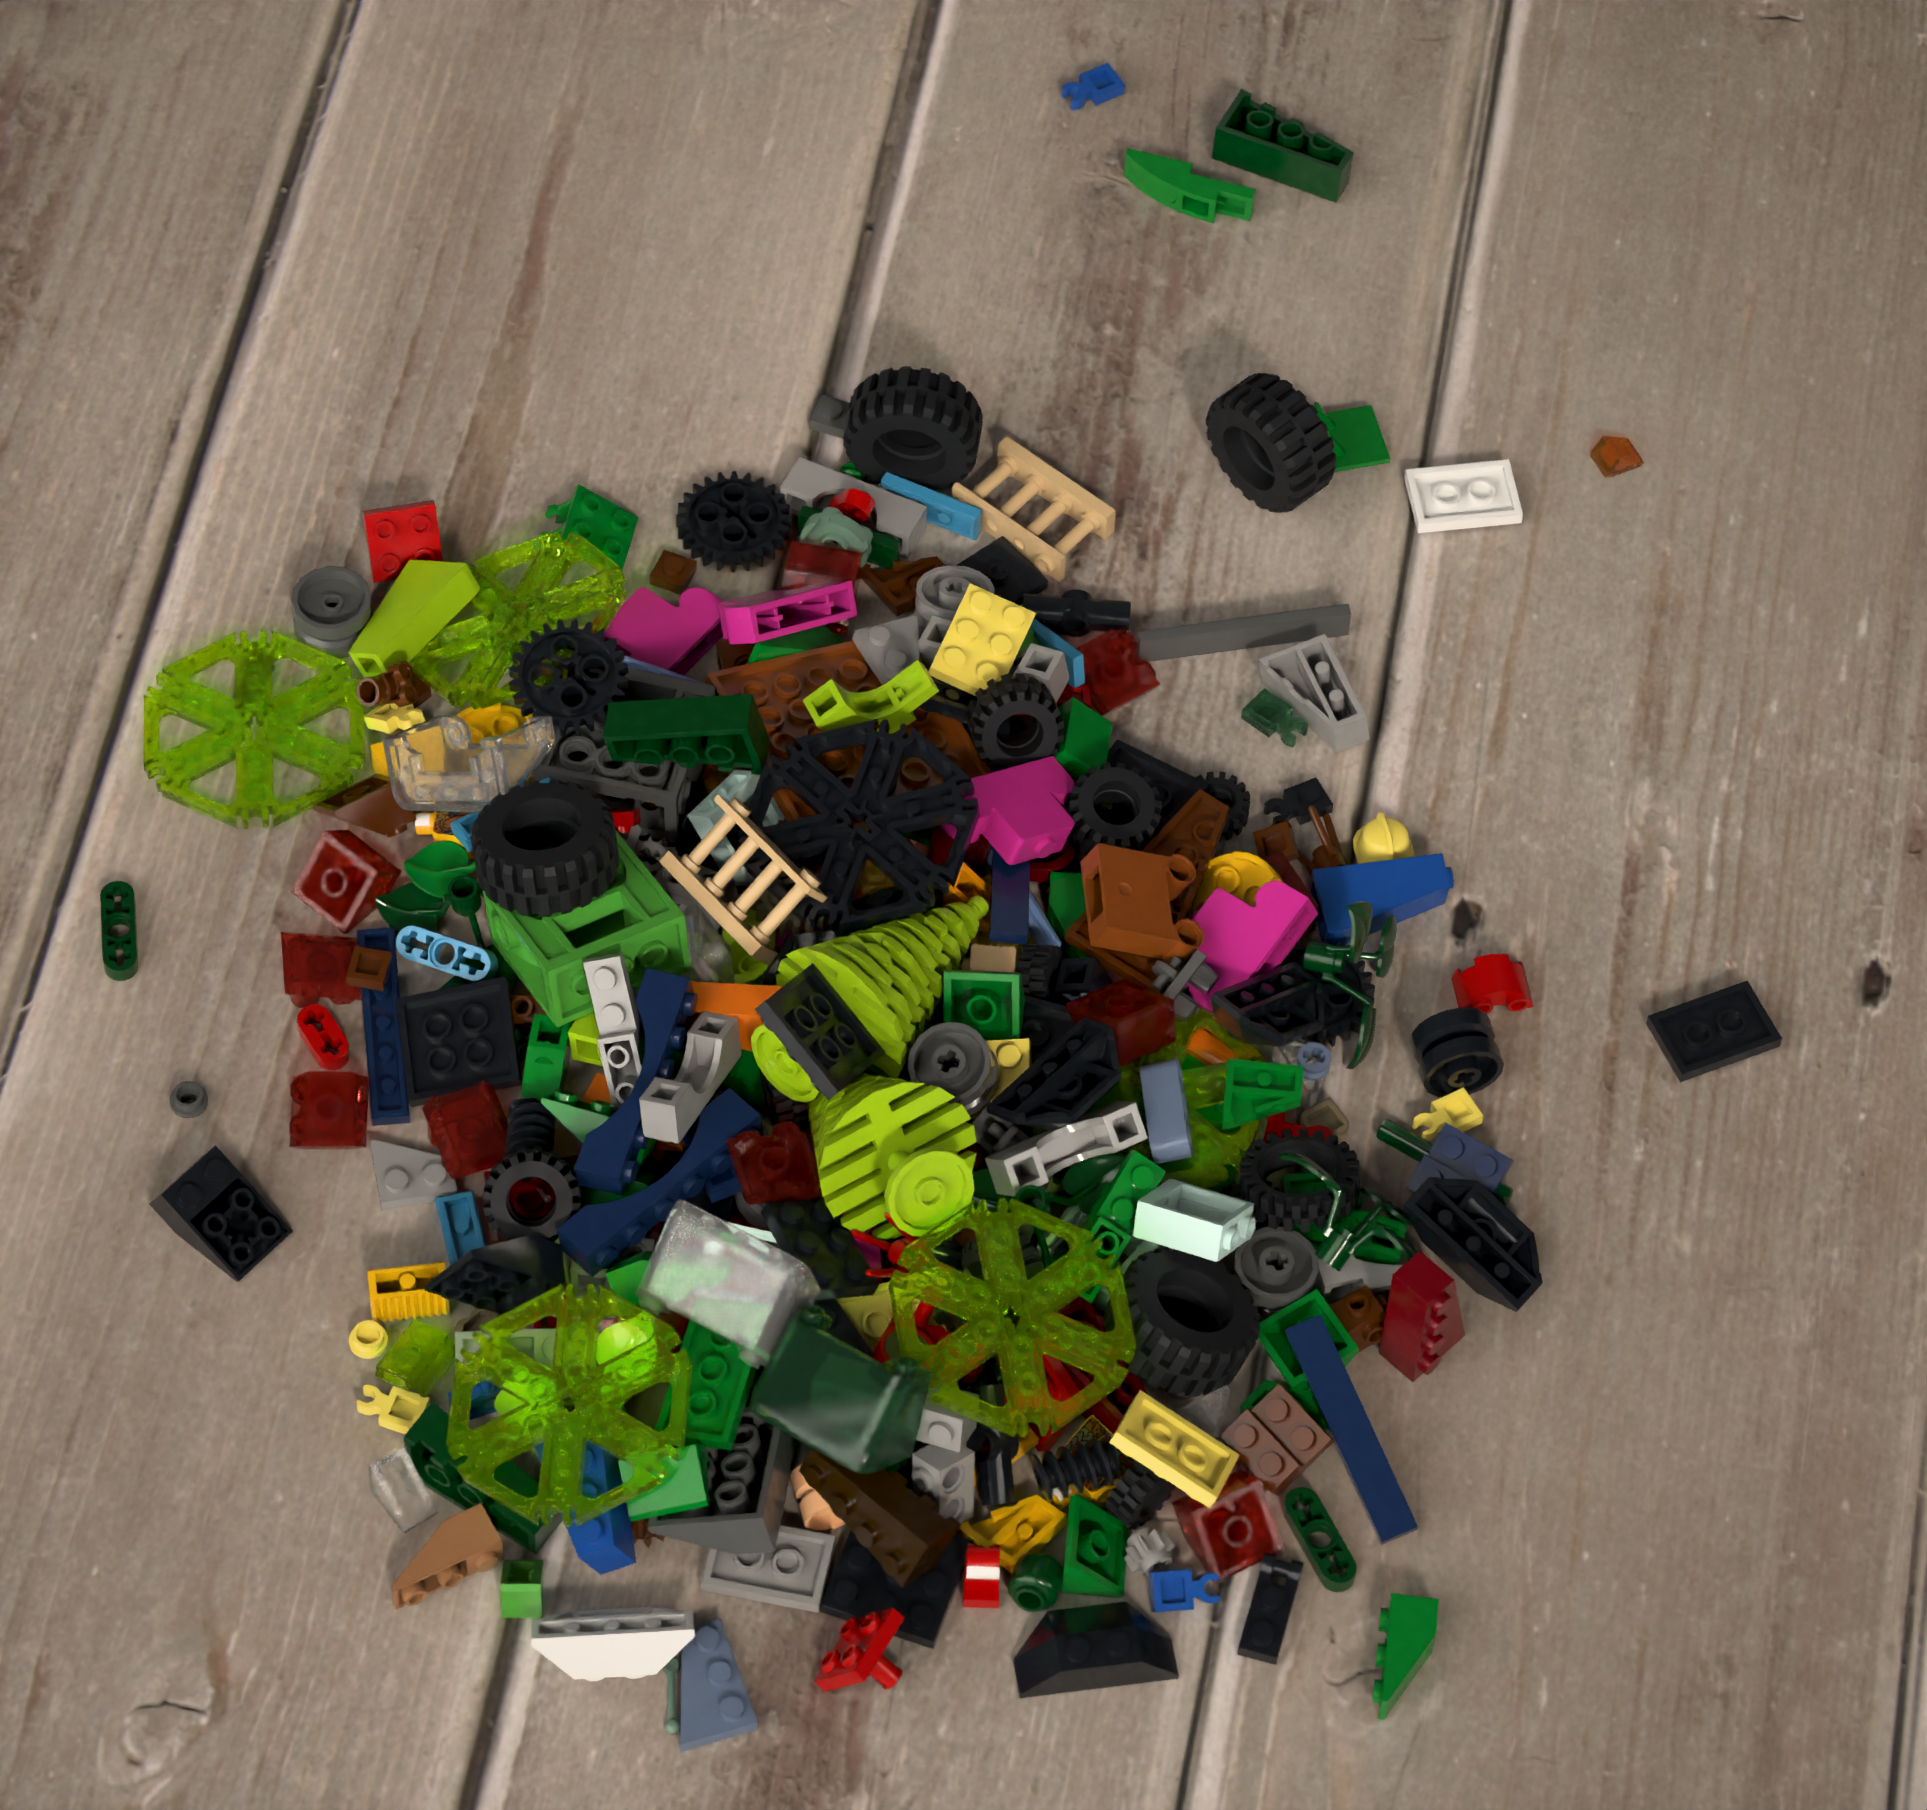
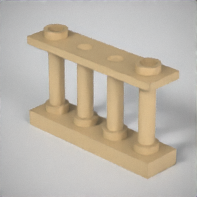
M1008 436L998 444L997 468L972 491L958 482L952 486V498L982 510L981 529L996 539L1003 536L1029 562L1034 564L1041 573L1050 575L1059 582L1065 577V555L1089 532L1097 534L1104 540L1114 532L1116 515L1114 508ZM1007 477H1013L1025 485L1000 509H996L983 500ZM1035 495H1040L1051 503L1026 528L1011 519ZM1061 514H1067L1079 522L1053 547L1038 538Z
M718 794L713 800L726 812L689 855L685 853L680 857L668 850L659 862L751 957L769 965L778 954L768 944L772 940L770 935L806 894L822 903L828 897L818 888L821 881L806 868L801 871L748 817L751 811L746 805L735 797L729 801ZM737 824L749 837L712 879L708 877L705 880L698 873L702 869L700 864ZM760 847L772 861L736 902L730 901L728 903L722 897L725 893L723 888ZM784 871L796 884L759 926L754 924L751 927L745 921L748 917L746 912L779 874Z

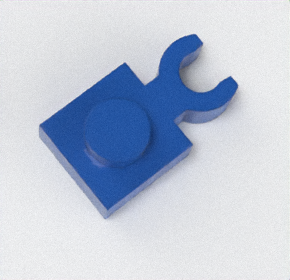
M1109 63L1079 74V83L1069 82L1062 87L1063 99L1069 96H1076L1071 98L1070 108L1072 110L1081 109L1088 100H1092L1095 106L1125 94V84Z
M1191 1569L1149 1572L1151 1612L1194 1610L1193 1598H1197L1204 1603L1219 1602L1221 1600L1220 1595H1207L1204 1590L1205 1584L1210 1580H1219V1575L1206 1572L1192 1580Z

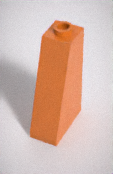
M691 981L694 993L698 995L695 1013L686 1019L684 1025L686 1036L703 1011L736 1017L739 1023L741 1049L752 1051L751 1036L755 1028L763 1023L755 1009L783 986Z

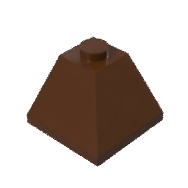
M378 773L312 804L316 812L378 834L387 835V837L396 836L408 829L406 824L416 820L400 779Z

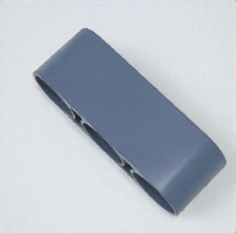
M1178 1058L1141 1065V1085L1149 1143L1154 1163L1160 1164L1194 1157L1184 1081Z

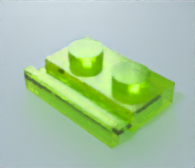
M414 1319L376 1365L375 1377L409 1392L413 1388L420 1392L421 1397L426 1398L455 1362V1341L448 1338V1333Z

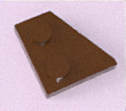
M938 557L920 558L917 561L892 562V569L871 571V565H864L860 569V578L898 617L916 608V586L921 576L936 567L946 565Z

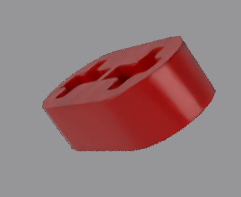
M851 488L834 496L828 507H835L843 515L862 524L869 518L875 506V501L867 493Z
M311 1004L301 1009L297 1016L298 1032L314 1059L326 1070L341 1069L349 1061L350 1053L347 1038L324 1006ZM314 1019L316 1023H321L322 1031L318 1032L313 1024H308V1021ZM328 1042L334 1051L338 1050L339 1053L333 1055L330 1051L326 1052L325 1043Z

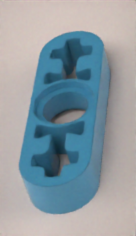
M413 925L406 926L398 933L396 938V948L402 957L471 981L480 982L492 979L498 970V960L492 951L426 928ZM416 938L420 942L430 944L428 951L409 945L410 939ZM449 943L453 946L455 955L449 964L444 965L440 960L439 953L441 948ZM466 957L485 963L484 969L478 970L476 967L464 964Z

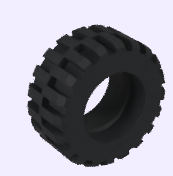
M901 366L899 370L888 368L882 370L880 375L877 373L872 374L854 390L850 399L843 444L846 454L851 463H854L855 468L862 475L867 474L869 480L876 484L881 483L883 476L888 472L934 491L939 488L946 490L951 488L956 482L959 483L966 478L976 464L983 425V414L973 394L970 391L966 392L965 386L958 380L955 382L951 381L949 375L941 372L935 374L931 372V369L923 367L920 370L911 369V366Z
M1254 373L1212 402L1206 418V426H1208L1206 433L1208 440L1212 443L1211 450L1213 455L1218 458L1220 468L1223 473L1226 472L1230 477V482L1233 486L1239 488L1246 499L1249 501L1253 500L1256 506L1261 509H1268L1269 512L1274 513L1294 510L1326 487L1330 480H1332L1336 468V454L1333 452L1334 443L1327 434L1328 428L1325 422L1320 420L1317 415L1319 412L1314 405H1310L1307 402L1306 396L1300 390L1296 391L1293 388V384L1287 380H1280V377L1274 374Z
M550 780L549 783L532 781L529 782L528 786L521 788L519 785L509 788L507 794L502 795L500 793L495 796L490 802L491 805L486 804L473 823L471 843L478 883L491 901L495 904L499 903V906L507 911L517 910L520 915L530 917L531 914L551 917V913L561 912L562 915L570 913L577 906L583 908L589 905L594 896L599 898L608 888L607 885L613 882L617 874L620 858L613 814L610 813V807L603 799L599 798L596 793L588 788L583 790L579 784L569 782L566 785L562 784L560 780ZM558 846L552 849L533 851L540 847Z
M1169 1247L1145 1252L1130 1263L1105 1306L1106 1312L1104 1313V1327L1107 1330L1106 1336L1110 1346H1115L1114 1352L1121 1363L1124 1361L1129 1366L1128 1371L1134 1376L1138 1377L1140 1375L1147 1380L1146 1384L1155 1389L1158 1386L1166 1389V1393L1178 1395L1181 1392L1185 1393L1186 1397H1197L1201 1393L1209 1395L1218 1392L1219 1389L1226 1388L1233 1381L1256 1345L1260 1334V1318L1257 1306L1253 1305L1254 1299L1249 1289L1244 1290L1242 1280L1236 1274L1231 1275L1227 1272L1225 1265L1219 1261L1214 1263L1209 1259L1176 1249L1170 1251ZM1168 1313L1178 1316L1181 1319L1185 1320L1195 1330L1187 1328L1182 1324L1178 1323Z

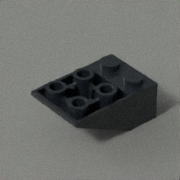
M216 1145L203 1154L149 1203L178 1236L236 1282H239L293 1232Z
M527 1235L473 1249L424 1285V1290L440 1295L445 1299H453L472 1305L477 1309L489 1310L504 1315L509 1319L519 1320L566 1285L562 1244L534 1235Z

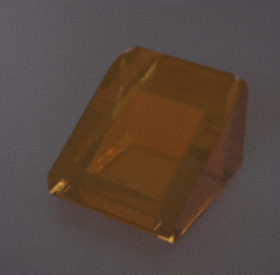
M1603 436L1590 452V457L1606 478L1641 467L1644 463L1626 437Z

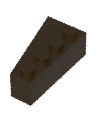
M846 1429L841 1430L812 1448L799 1469L807 1484L820 1494L828 1503L832 1512L843 1520L856 1535L860 1544L873 1554L881 1563L884 1571L893 1577L902 1588L936 1566L961 1525L952 1516L945 1519L935 1511L937 1504L928 1496L923 1495L919 1498L906 1487L908 1480L897 1471L888 1473L882 1468L881 1458Z

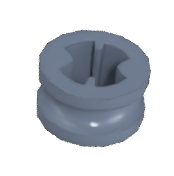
M1311 1042L1303 1045L1298 1050L1296 1065L1304 1066L1303 1078L1310 1081L1325 1078L1330 1069V1051L1321 1043ZM1313 1057L1320 1059L1314 1066L1307 1064Z

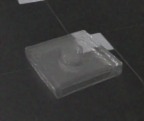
M697 904L685 908L684 915L690 964L704 982L735 984L731 948Z

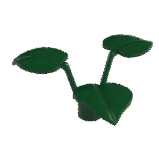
M460 875L452 879L448 885L449 894L444 895V903L443 898L425 893L414 883H408L387 894L375 897L376 906L382 919L389 927H394L396 933H399L404 927L411 925L436 931L438 927L437 916H445L450 905H452L455 913L469 917L477 946L492 951L497 957L498 970L492 979L506 976L509 981L510 992L515 987L518 980L516 973L494 944L487 948L484 945L475 915L481 907V897L484 898L479 883L473 877ZM466 957L464 964L476 967L478 970H483L485 967V963H482L480 960ZM459 977L466 984L475 983V981Z
M1365 901L1355 902L1347 906L1351 919L1350 945L1336 946L1310 940L1306 947L1303 962L1305 970L1323 973L1322 981L1333 983L1363 1003L1364 1011L1358 1045L1353 1060L1346 1067L1347 1069H1353L1365 1059L1372 1046L1376 1025V1008H1373V1001L1334 975L1336 972L1343 973L1346 960L1350 958V963L1355 964L1360 959L1378 960L1376 976L1385 977L1393 961L1394 942L1397 931L1396 916H1388L1382 928L1379 950L1374 953L1362 952L1369 935L1373 914L1372 904Z
M1289 1151L1279 1155L1278 1160L1296 1162L1317 1175L1334 1195L1326 1226L1321 1231L1327 1237L1314 1253L1328 1265L1340 1272L1351 1255L1353 1256L1357 1249L1372 1236L1391 1240L1407 1261L1418 1252L1405 1239L1396 1235L1385 1226L1372 1221L1380 1211H1385L1388 1218L1413 1226L1407 1213L1394 1206L1390 1200L1380 1193L1363 1186L1360 1191L1378 1204L1353 1232L1341 1224L1336 1230L1333 1229L1343 1194L1342 1187L1328 1172L1310 1158ZM1368 1225H1371L1372 1228L1359 1238L1358 1236Z
M1100 1155L1074 1164L1063 1178V1188L1071 1198L1053 1195L1051 1191L1044 1193L1036 1185L1022 1187L1016 1196L997 1194L988 1168L972 1172L975 1189L971 1205L963 1215L964 1220L978 1230L994 1231L999 1230L1006 1224L1008 1211L1016 1212L1018 1210L1024 1221L1033 1224L1043 1257L1041 1259L1049 1280L1051 1306L1048 1313L1076 1295L1058 1283L1069 1253L1057 1252L1050 1255L1041 1227V1223L1050 1215V1202L1068 1206L1078 1202L1080 1210L1085 1215H1088L1106 1183L1112 1182L1126 1157Z

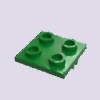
M1318 402L1314 403V407L1319 412L1317 415L1321 421L1325 422L1328 428L1327 434L1334 443L1333 452L1336 454V468L1334 472L1390 463V456L1372 405L1326 413Z
M580 484L575 487L571 499L560 505L553 504L547 507L546 518H550L555 514L558 515L555 523L565 522V524L552 532L540 533L537 538L538 546L548 542L547 551L568 547L618 576L622 573L638 522L637 516Z

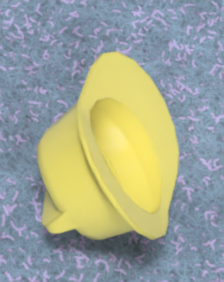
M1379 812L1377 817L1360 828L1353 838V849L1357 864L1415 857L1409 833L1405 826L1397 819L1385 817L1384 812Z

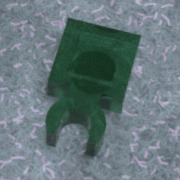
M1266 688L1254 697L1241 712V719L1268 738L1276 731L1280 734L1281 741L1292 748L1296 745L1297 736L1291 733V731H1297L1303 736L1308 732V724L1304 719L1291 717L1293 707Z

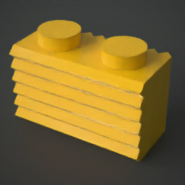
M445 1261L368 1269L367 1276L372 1321L378 1323L381 1320L385 1323L387 1320L393 1322L395 1319L401 1321L403 1318L409 1320L411 1317L416 1320L418 1316L424 1319L426 1315L432 1317L435 1314L439 1317L442 1313L447 1316L450 1313L449 1299L424 1290V1285L446 1269Z

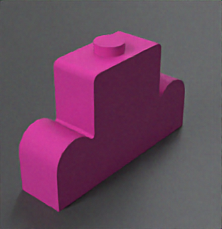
M852 581L824 582L807 585L800 589L765 591L718 603L723 639H728L729 644L757 643L857 616Z
M640 587L621 606H616L610 612L607 621L599 630L605 629L606 637L604 642L612 638L616 639L617 647L614 651L623 650L625 656L685 675L716 644V641L723 637L718 603L725 601L706 589L694 587L687 589L679 597V607H675L650 590Z
M1054 756L971 778L975 794L965 796L963 799L977 798L980 816L970 843L976 842L980 834H982L1009 865H1015L1035 858H1045L1050 854L1062 851L1075 825L1072 817L1064 809L1075 785L1071 776ZM951 824L941 825L946 833L954 839L957 833L956 827Z
M1271 881L1264 884L1258 890L1255 897L1256 906L1252 907L1227 891L1217 888L1201 909L1192 914L1190 919L1199 924L1205 936L1204 942L1198 950L1207 955L1205 964L1210 966L1219 975L1218 981L1207 995L1191 984L1189 985V994L1198 1003L1197 1007L1205 1017L1217 1023L1210 1002L1214 992L1280 966L1318 915L1317 910L1307 896L1285 883ZM1194 953L1186 960V962H1188L1191 959Z

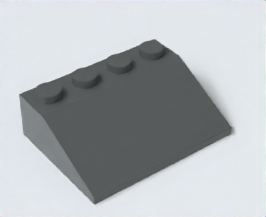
M787 1405L745 1407L732 1450L707 1448L709 1506L649 1518L647 1526L649 1533L736 1555L775 1552L798 1439ZM666 1442L665 1450L689 1445Z

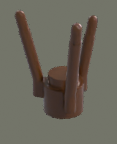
M1309 806L1308 811L1323 845L1313 851L1312 855L1314 858L1312 862L1299 849V859L1297 860L1307 869L1310 876L1313 869L1348 865L1342 854L1330 815L1324 814L1323 816L1326 825L1325 830L1316 808Z

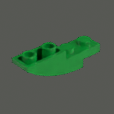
M1127 148L1124 176L1135 187L1157 202L1182 214L1210 223H1214L1217 214L1247 221L1251 220L1256 189L1192 174L1193 163Z
M1136 1150L1129 1152L1111 1183H1106L1088 1214L1070 1250L1058 1283L1087 1302H1093L1131 1239V1236L1128 1234L1135 1224L1138 1200L1157 1188L1166 1170Z

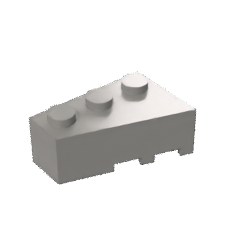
M1326 634L1258 659L1262 684L1336 753L1370 740L1367 715Z

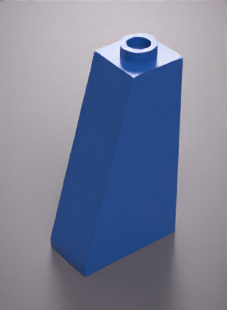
M1442 853L1313 869L1308 889L1312 904L1318 912L1315 918L1321 942L1326 938L1328 944L1331 945L1341 943L1344 946L1351 943V919L1347 906L1359 901L1372 904L1373 914L1369 931L1370 935L1382 930L1385 920L1390 915L1396 916V923H1399L1445 904L1448 891L1454 886V879L1451 867L1445 866Z

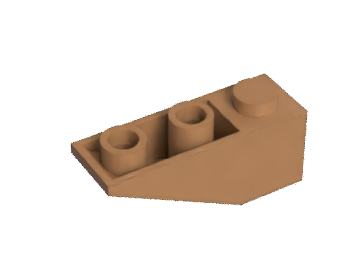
M481 1503L445 1519L391 1586L395 1610L405 1605H416L423 1601L427 1595L441 1588L450 1589L458 1585L463 1578L478 1571H489L499 1561L504 1560L502 1539Z

